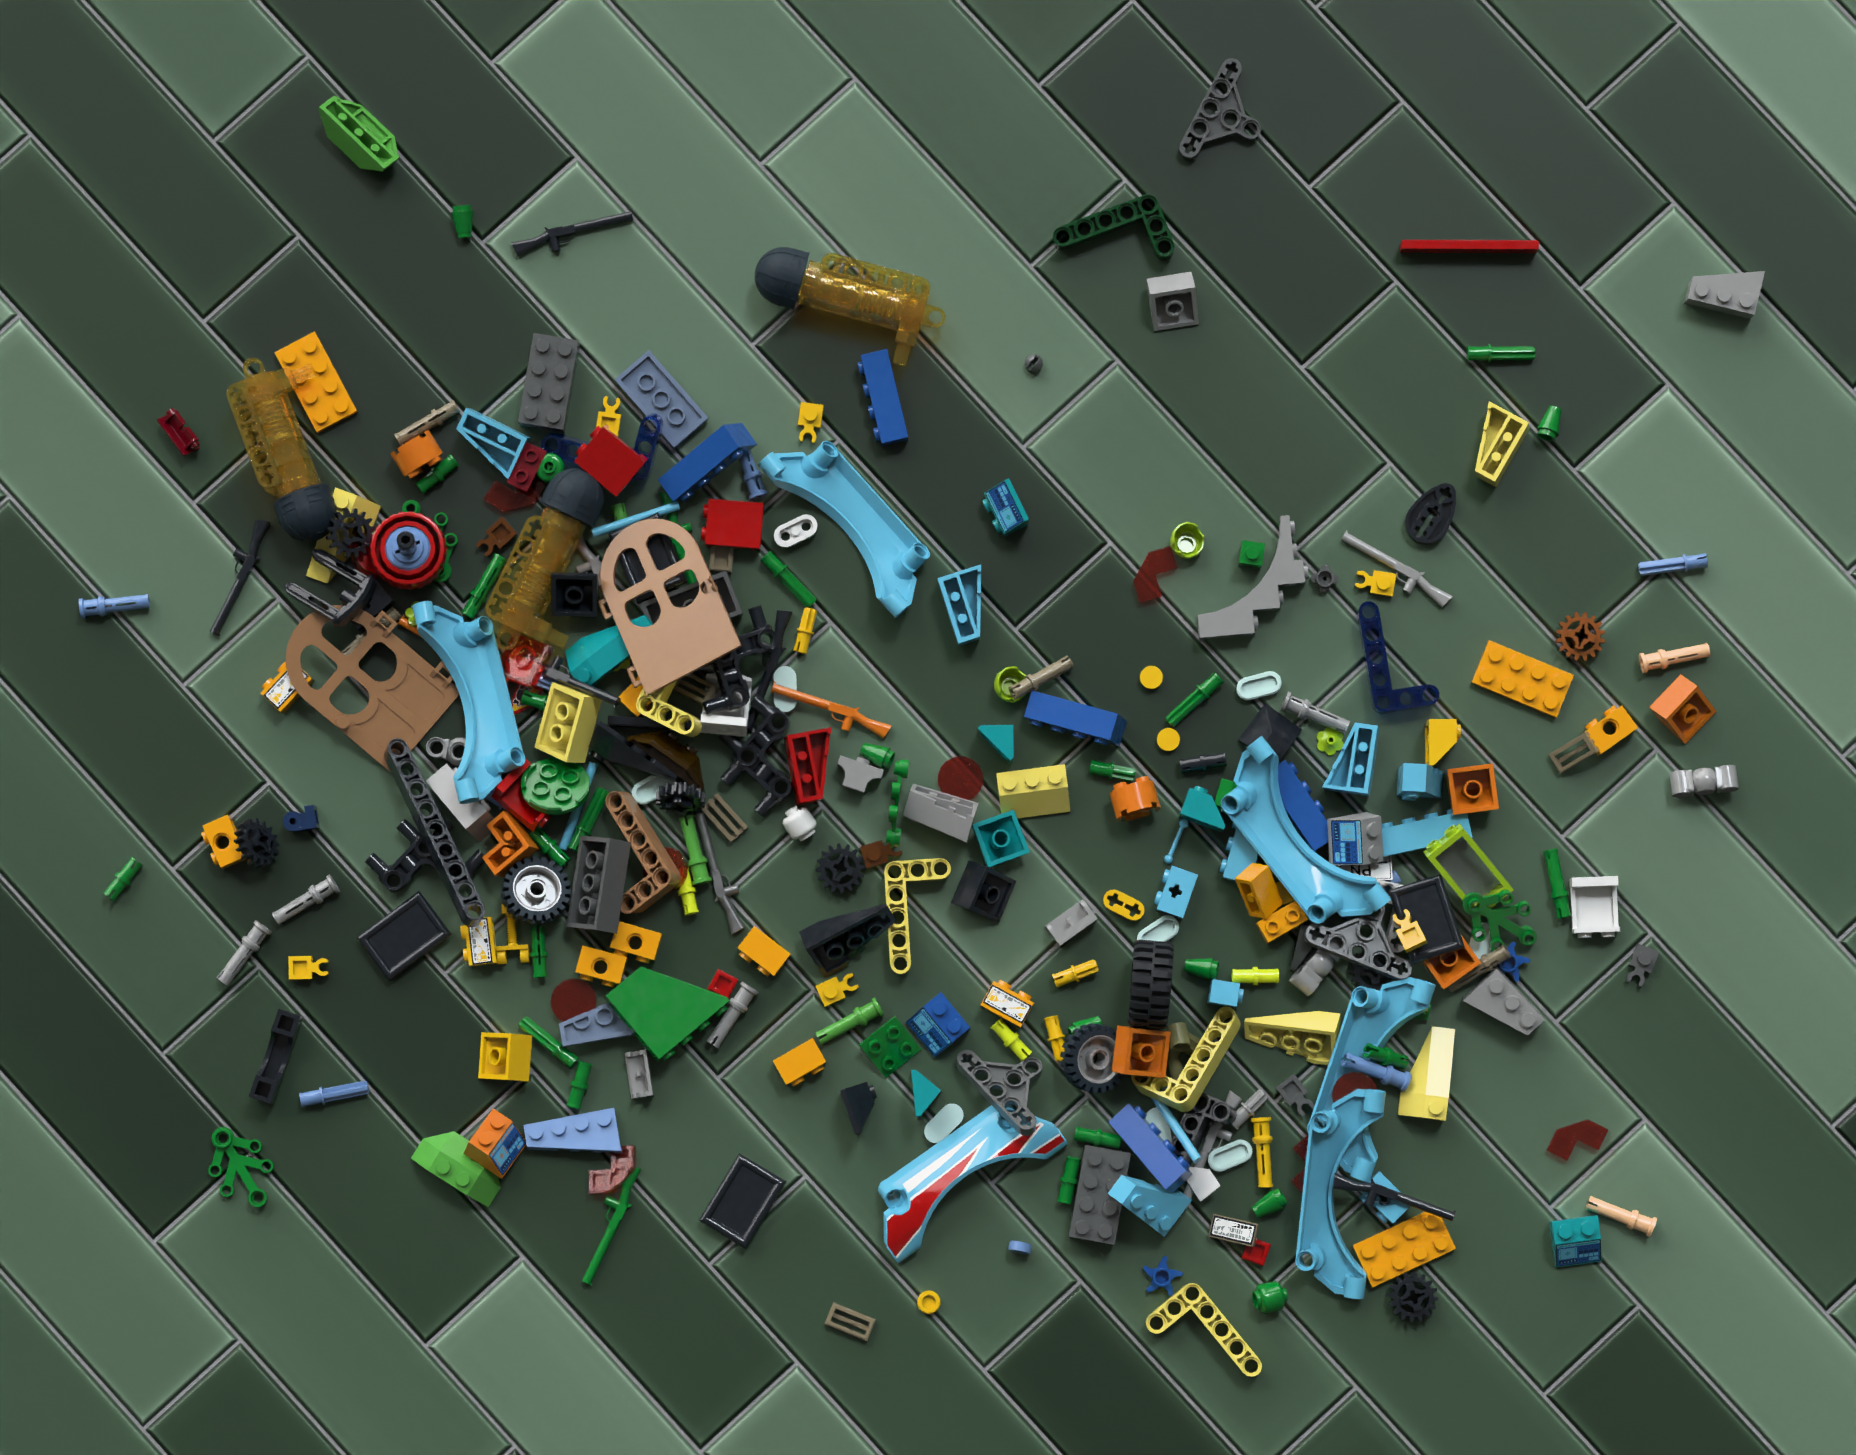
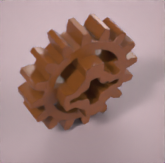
M1574 612L1572 619L1567 615L1565 617L1567 623L1561 621L1558 624L1562 630L1555 631V634L1560 635V638L1556 639L1555 643L1562 644L1559 652L1565 650L1567 652L1565 657L1568 658L1570 655H1573V661L1575 662L1579 657L1582 658L1583 662L1586 661L1587 655L1594 658V650L1600 652L1602 648L1599 644L1605 643V640L1600 638L1605 633V630H1599L1598 627L1602 623L1594 622L1596 616L1593 615L1589 619L1587 618V612H1584L1581 617H1579L1578 612ZM1578 622L1576 629H1567L1572 623ZM1588 625L1592 627L1595 634H1591L1587 628ZM1581 630L1582 636L1586 637V639H1583L1579 644L1578 637H1575V635ZM1566 639L1570 640V642L1573 645V649H1571L1568 646ZM1585 644H1593L1589 650L1582 652Z

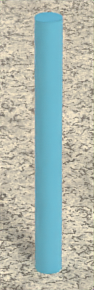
M676 501L591 529V534L595 538L621 529L659 512L660 516L680 510V507Z
M589 761L586 772L590 777L591 786L598 764ZM584 803L579 808L571 811L559 844L560 849L567 851V846L571 841Z
M1151 1098L1194 1163L1200 1162L1201 1156L1167 1105Z

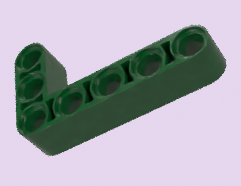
M1151 194L1142 195L1062 225L1055 229L1052 238L1053 245L1057 249L1067 250L1142 221L1154 255L1159 260L1171 258L1175 248L1159 202ZM1149 201L1153 203L1154 209L1145 211L1142 208V203ZM1125 209L1130 210L1133 213L1132 218H1122L1120 215L1121 211ZM1107 217L1111 220L1112 224L1109 227H1102L1099 220ZM1157 222L1161 224L1162 230L1153 232L1150 229V225ZM1086 225L1090 228V233L1081 235L1078 232V228ZM1060 233L1067 234L1069 237L1068 242H1058L1056 239L1057 235ZM1165 243L1169 245L1170 251L1168 253H1161L1158 250V246Z

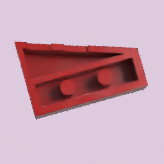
M832 727L791 734L783 738L797 806L819 802L823 799Z

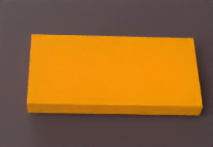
M315 331L274 352L317 433L358 412Z
M1489 640L1471 683L1557 718L1574 675Z
M1427 1212L1420 1213L1352 1245L1362 1268L1367 1273L1366 1276L1372 1288L1456 1249L1443 1219Z

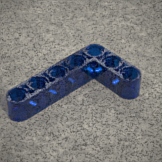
M648 414L640 423L634 451L639 455L642 453L648 460L644 464L646 472L644 474L636 473L632 478L634 480H643L652 471L663 429V420L658 414ZM647 420H654L657 423V429H648L646 425ZM550 433L542 440L541 449L546 450L547 453L556 454L563 460L575 463L574 461L578 456L570 453V445H576L580 448L583 443L588 445L590 442L559 433ZM548 439L557 441L558 448L556 450L548 447ZM641 442H649L652 447L651 452H644L641 449Z
M1371 601L1361 604L1357 611V619L1373 709L1379 714H1387L1434 705L1438 701L1440 694L1434 685L1427 684L1392 690L1379 608ZM1365 607L1372 608L1374 616L1372 618H1365L1362 614V609ZM1370 629L1375 630L1378 634L1377 640H1368L1366 631ZM1378 652L1382 657L1381 662L1377 664L1371 662L1369 658L1370 653ZM1380 674L1385 678L1383 686H1377L1374 683L1373 677ZM1424 690H1431L1434 693L1433 701L1429 702L1423 699L1422 693ZM1403 693L1409 694L1412 699L1411 704H1402L1400 702V695ZM1379 697L1387 698L1389 701L1388 708H1380L1377 704V699Z

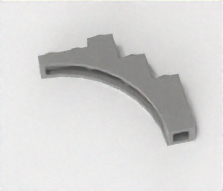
M1289 515L1280 516L1279 539L1276 553L1269 570L1261 582L1247 596L1233 605L1216 612L1198 615L1199 640L1254 635L1255 629H1258L1257 615L1253 616V612L1279 610L1280 604H1284L1283 591H1278V587L1304 585L1305 579H1309L1308 565H1304L1303 560H1294V557H1297L1296 543L1292 544L1291 535L1295 534L1294 521H1290Z

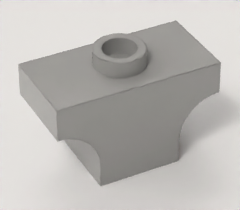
M840 755L838 766L845 772L842 786L865 794L870 782L882 780L884 770L869 765V760L860 757L853 760Z

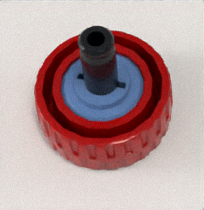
M409 511L393 514L389 518L384 519L372 535L370 543L372 565L381 579L393 587L395 586L402 590L420 589L435 580L444 568L447 556L444 535L432 519L425 517L421 513Z

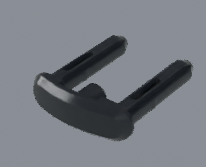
M314 549L311 554L314 560L358 586L359 590L357 593L354 594L345 589L341 593L339 601L346 604V606L343 605L339 610L295 583H286L284 590L288 596L332 621L334 627H343L352 621L368 603L375 588L374 576H366L323 549Z

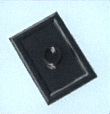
M657 512L639 521L646 519H661V517L659 515V512ZM625 526L612 533H609L608 535L610 537L611 542L622 530H624L628 526ZM657 534L648 540V549L659 571L679 562L669 536ZM628 549L624 551L619 561L628 583L632 587L643 581L646 573L636 550ZM682 573L669 580L665 584L666 591L688 583L685 574ZM649 591L635 599L637 604L656 596L653 591Z
M1441 874L1388 890L1397 918L1404 920L1406 917L1404 910L1407 909L1411 915V923L1418 922L1427 941V944L1408 952L1412 964L1465 948Z
M418 891L356 938L388 981H391L452 934L421 892Z
M739 1153L699 1221L747 1249L787 1181Z

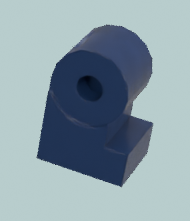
M304 806L305 813L295 811L286 813L283 817L284 827L292 832L320 829L317 806Z

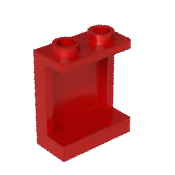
M605 424L602 428L597 426L590 434L592 438L588 445L583 443L575 452L578 457L574 462L617 497L648 458L642 453L640 455L637 454L608 429L609 426Z
M709 499L708 505L704 504L703 518H707L706 527H702L701 541H705L706 547L722 546L761 551L764 503Z
M525 758V763L512 770L495 788L491 797L534 832L538 826L543 828L551 817L549 816L550 814L533 809L523 798L521 779L523 773L531 765Z

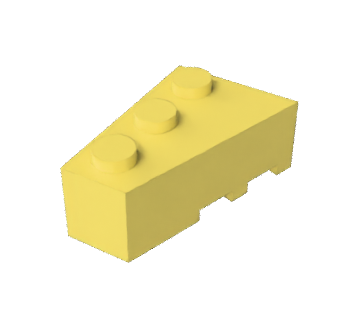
M1490 401L1488 403L1475 473L1476 477L1497 487L1530 430L1529 422Z

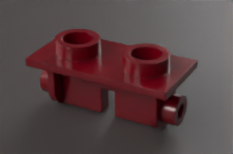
M171 408L166 412L167 415L157 419V422L183 456L200 448L199 438L195 436L189 427H184L186 422L180 416L178 410L175 411L174 408Z
M527 442L507 483L514 486L518 491L528 492L547 451Z

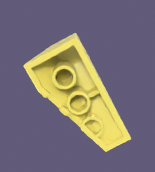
M335 488L332 496L334 497L337 512L343 515V509L348 508L351 513L353 508H357L358 515L363 511L366 512L364 518H372L369 525H375L381 509L380 505ZM346 518L342 522L349 524L354 518ZM353 529L347 530L350 533L348 537H354L352 534ZM330 532L322 539L317 540L315 549H323L343 562L348 559L344 558V552L339 555L336 554L337 547H329L332 540H326V537L330 535ZM352 542L348 548H356L359 544ZM312 556L306 576L328 584L336 573L316 562Z
M1431 1027L1410 1071L1411 1080L1409 1086L1404 1092H1400L1398 1115L1446 1121L1455 1029Z

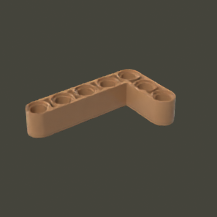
M612 791L606 797V806L627 841L631 842L632 849L648 873L645 878L623 894L620 911L625 914H639L675 888L681 880V875L633 796L629 792ZM619 797H621V799H622V803H621V806H620V807H619V805H618V799H619ZM631 816L633 817V824H632V825H630V822H629V819H630ZM642 835L645 836L644 844L641 842ZM654 854L657 856L656 863L653 862ZM666 872L668 873V876H669V879H668L667 882H665V879H664V876H665V873H666ZM648 886L651 887V894H650V895H648V892H647ZM631 899L634 900L633 908L630 906Z

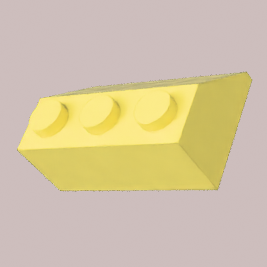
M552 682L534 748L565 762L585 763L589 749L588 746L593 735L602 700L570 686Z
M1065 764L996 773L1001 814L1014 809L1017 819L1070 812Z

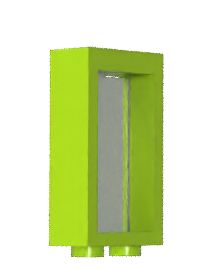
M1460 823L1456 826H1450L1444 832L1445 835L1439 840L1431 841L1426 846L1424 854L1462 900L1471 892L1479 893L1484 897L1500 893L1502 890L1514 891ZM1478 902L1472 903L1471 907H1475ZM1497 903L1488 905L1487 907L1492 908Z

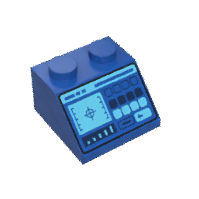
M942 992L906 1021L934 1057L970 1029V1026Z

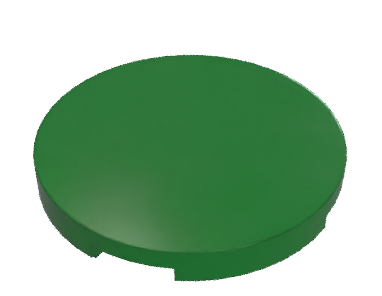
M549 756L547 759L536 763L533 762L526 769L521 779V791L524 800L533 809L545 814H565L579 808L586 801L590 793V777L581 763L565 762L554 756Z

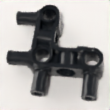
M761 605L748 609L754 629L753 632L738 636L742 647L730 652L726 660L719 658L706 665L713 667L722 692L721 696L703 702L706 714L723 709L729 711L739 709L749 702L748 685L742 677L738 664L741 658L752 654L754 656L760 655L775 647L778 641L776 632L766 622ZM762 634L770 638L769 646L762 644ZM734 692H739L742 695L741 703H736L733 700Z
M758 694L750 702V705L764 717V721L752 735L743 742L737 736H719V739L733 751V763L720 778L731 786L743 772H748L767 789V794L754 807L764 817L777 802L779 804L782 803L793 791L792 782L783 771L777 770L766 760V751L776 740H780L785 735L791 722L788 715L778 707L773 708ZM777 716H782L785 719V725L781 729L775 728L773 724ZM746 750H751L754 753V759L750 763H746L742 757ZM779 781H785L788 785V790L784 794H780L776 790V785Z
M444 818L445 825L450 832L455 826ZM406 819L396 829L411 842V846L396 862L388 866L375 853L371 854L365 861L379 875V881L393 892L401 891L413 880V876L423 865H432L437 870L430 853L424 854L420 850V846L424 842L420 832ZM435 829L430 832L434 836H439V832ZM479 849L464 863L472 880L475 878L476 870L485 862L482 858L485 854ZM439 850L441 855L449 856L446 850ZM449 870V873L452 876H455V874H457V871ZM393 875L400 877L401 881L397 887L389 885V879Z

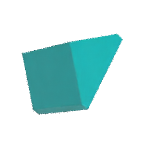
M980 725L977 728V732L1011 764L1014 758L1013 725Z
M1014 809L972 824V829L987 867L1000 865L1030 853Z
M911 1070L916 1117H921L940 1094L941 1090L917 1070Z

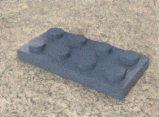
M649 350L614 379L674 449L709 419Z

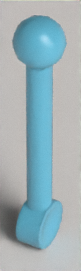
M1186 819L1180 820V828L1168 855L1164 857V861L1167 864L1172 863V856L1182 832L1188 826Z

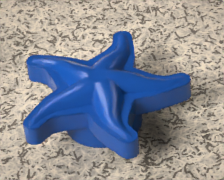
M1511 942L1507 948L1511 958L1501 962L1498 968L1504 974L1506 972L1512 974L1515 981L1518 982V967L1524 962L1529 963L1530 958L1517 956L1514 949L1516 943Z
M1166 1255L1162 1257L1158 1268L1143 1266L1144 1271L1152 1278L1151 1285L1146 1289L1147 1292L1156 1290L1161 1286L1168 1291L1169 1296L1173 1295L1171 1281L1176 1276H1182L1183 1272L1168 1269L1166 1264L1168 1258Z

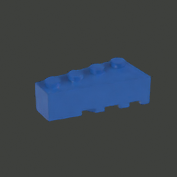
M743 423L722 425L661 476L658 481L673 502H685L694 496L693 492L706 486L713 477L723 472L728 466L754 448L757 443Z
M1031 691L1024 715L1026 719L1030 720V725L1040 728L1043 725L1051 727L1052 731L1064 734V731L1073 733L1072 736L1085 740L1087 737L1094 739L1096 743L1102 745L1111 744L1120 747L1127 720L1117 713L1036 691Z

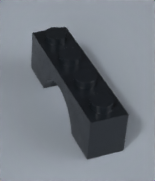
M278 1009L264 1060L255 1076L248 1097L269 1104L275 1103L304 1018L303 1016Z

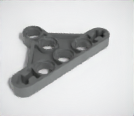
M1230 58L1224 61L1179 146V153L1184 159H1194L1199 154L1203 144L1237 135L1247 141H1254L1259 137L1261 126L1258 121L1245 114L1236 86L1242 71V65L1237 59ZM1234 64L1236 66L1235 70L1238 72H1232L1229 80L1233 81L1231 84L1228 80L1224 79L1228 72V69L1225 67H1230ZM1219 83L1225 84L1227 92L1224 95H1218L1214 87ZM1208 103H1213L1217 107V111L1213 115H1208L1204 111V106ZM1234 114L1237 122L1234 125H1227L1224 121L1225 115ZM1203 123L1206 126V132L1202 135L1196 134L1193 130L1194 125ZM1248 124H1253L1257 128V133L1249 136L1244 132V127ZM1190 134L1194 139L1197 140L1193 145V149L1195 150V152L1190 151L1189 154L1185 153L1186 148L1183 146H1188L1192 140L1191 137H1188V135Z
M1384 906L1379 909L1380 913L1376 917L1360 915L1358 918L1331 929L1319 924H1312L1304 932V940L1308 945L1396 981L1408 978L1412 972L1409 961L1394 955L1380 923L1385 911ZM1368 926L1372 931V935L1368 938L1361 936L1360 927ZM1314 930H1317L1318 936L1324 938L1326 934H1328L1329 937L1327 938L1325 945H1323L1322 942L1324 941V939L1317 938L1316 940H1312V935L1309 934V932L1312 933ZM1333 938L1340 939L1343 944L1342 948L1339 950L1333 949L1330 945V940ZM1352 948H1362L1364 956L1359 959L1355 958L1352 955ZM1380 955L1385 959L1383 967H1377L1373 963L1375 956ZM1390 960L1394 961L1392 963V966L1399 967L1400 965H1403V970L1406 971V973L1403 972L1402 975L1397 974L1398 970L1393 967H1391L1390 970L1387 971L1386 969L1390 965Z
M961 1051L956 1061L958 1070L1020 1135L1028 1136L1033 1134L1037 1121L1033 1113L1027 1108L1029 1085L1041 1077V1061L1037 1058L1029 1057L1017 1065L982 1061L973 1051ZM963 1060H971V1065L968 1062L963 1063ZM1033 1065L1037 1067L1038 1071L1030 1073L1025 1068ZM983 1073L988 1078L985 1081H979L975 1076ZM1017 1077L1020 1083L1013 1085L1008 1082V1079ZM992 1089H999L1003 1094L1001 1096H993L990 1091ZM1012 1104L1017 1107V1110L1008 1112L1005 1106ZM1022 1121L1024 1123L1030 1122V1126H1028L1027 1124L1022 1125Z

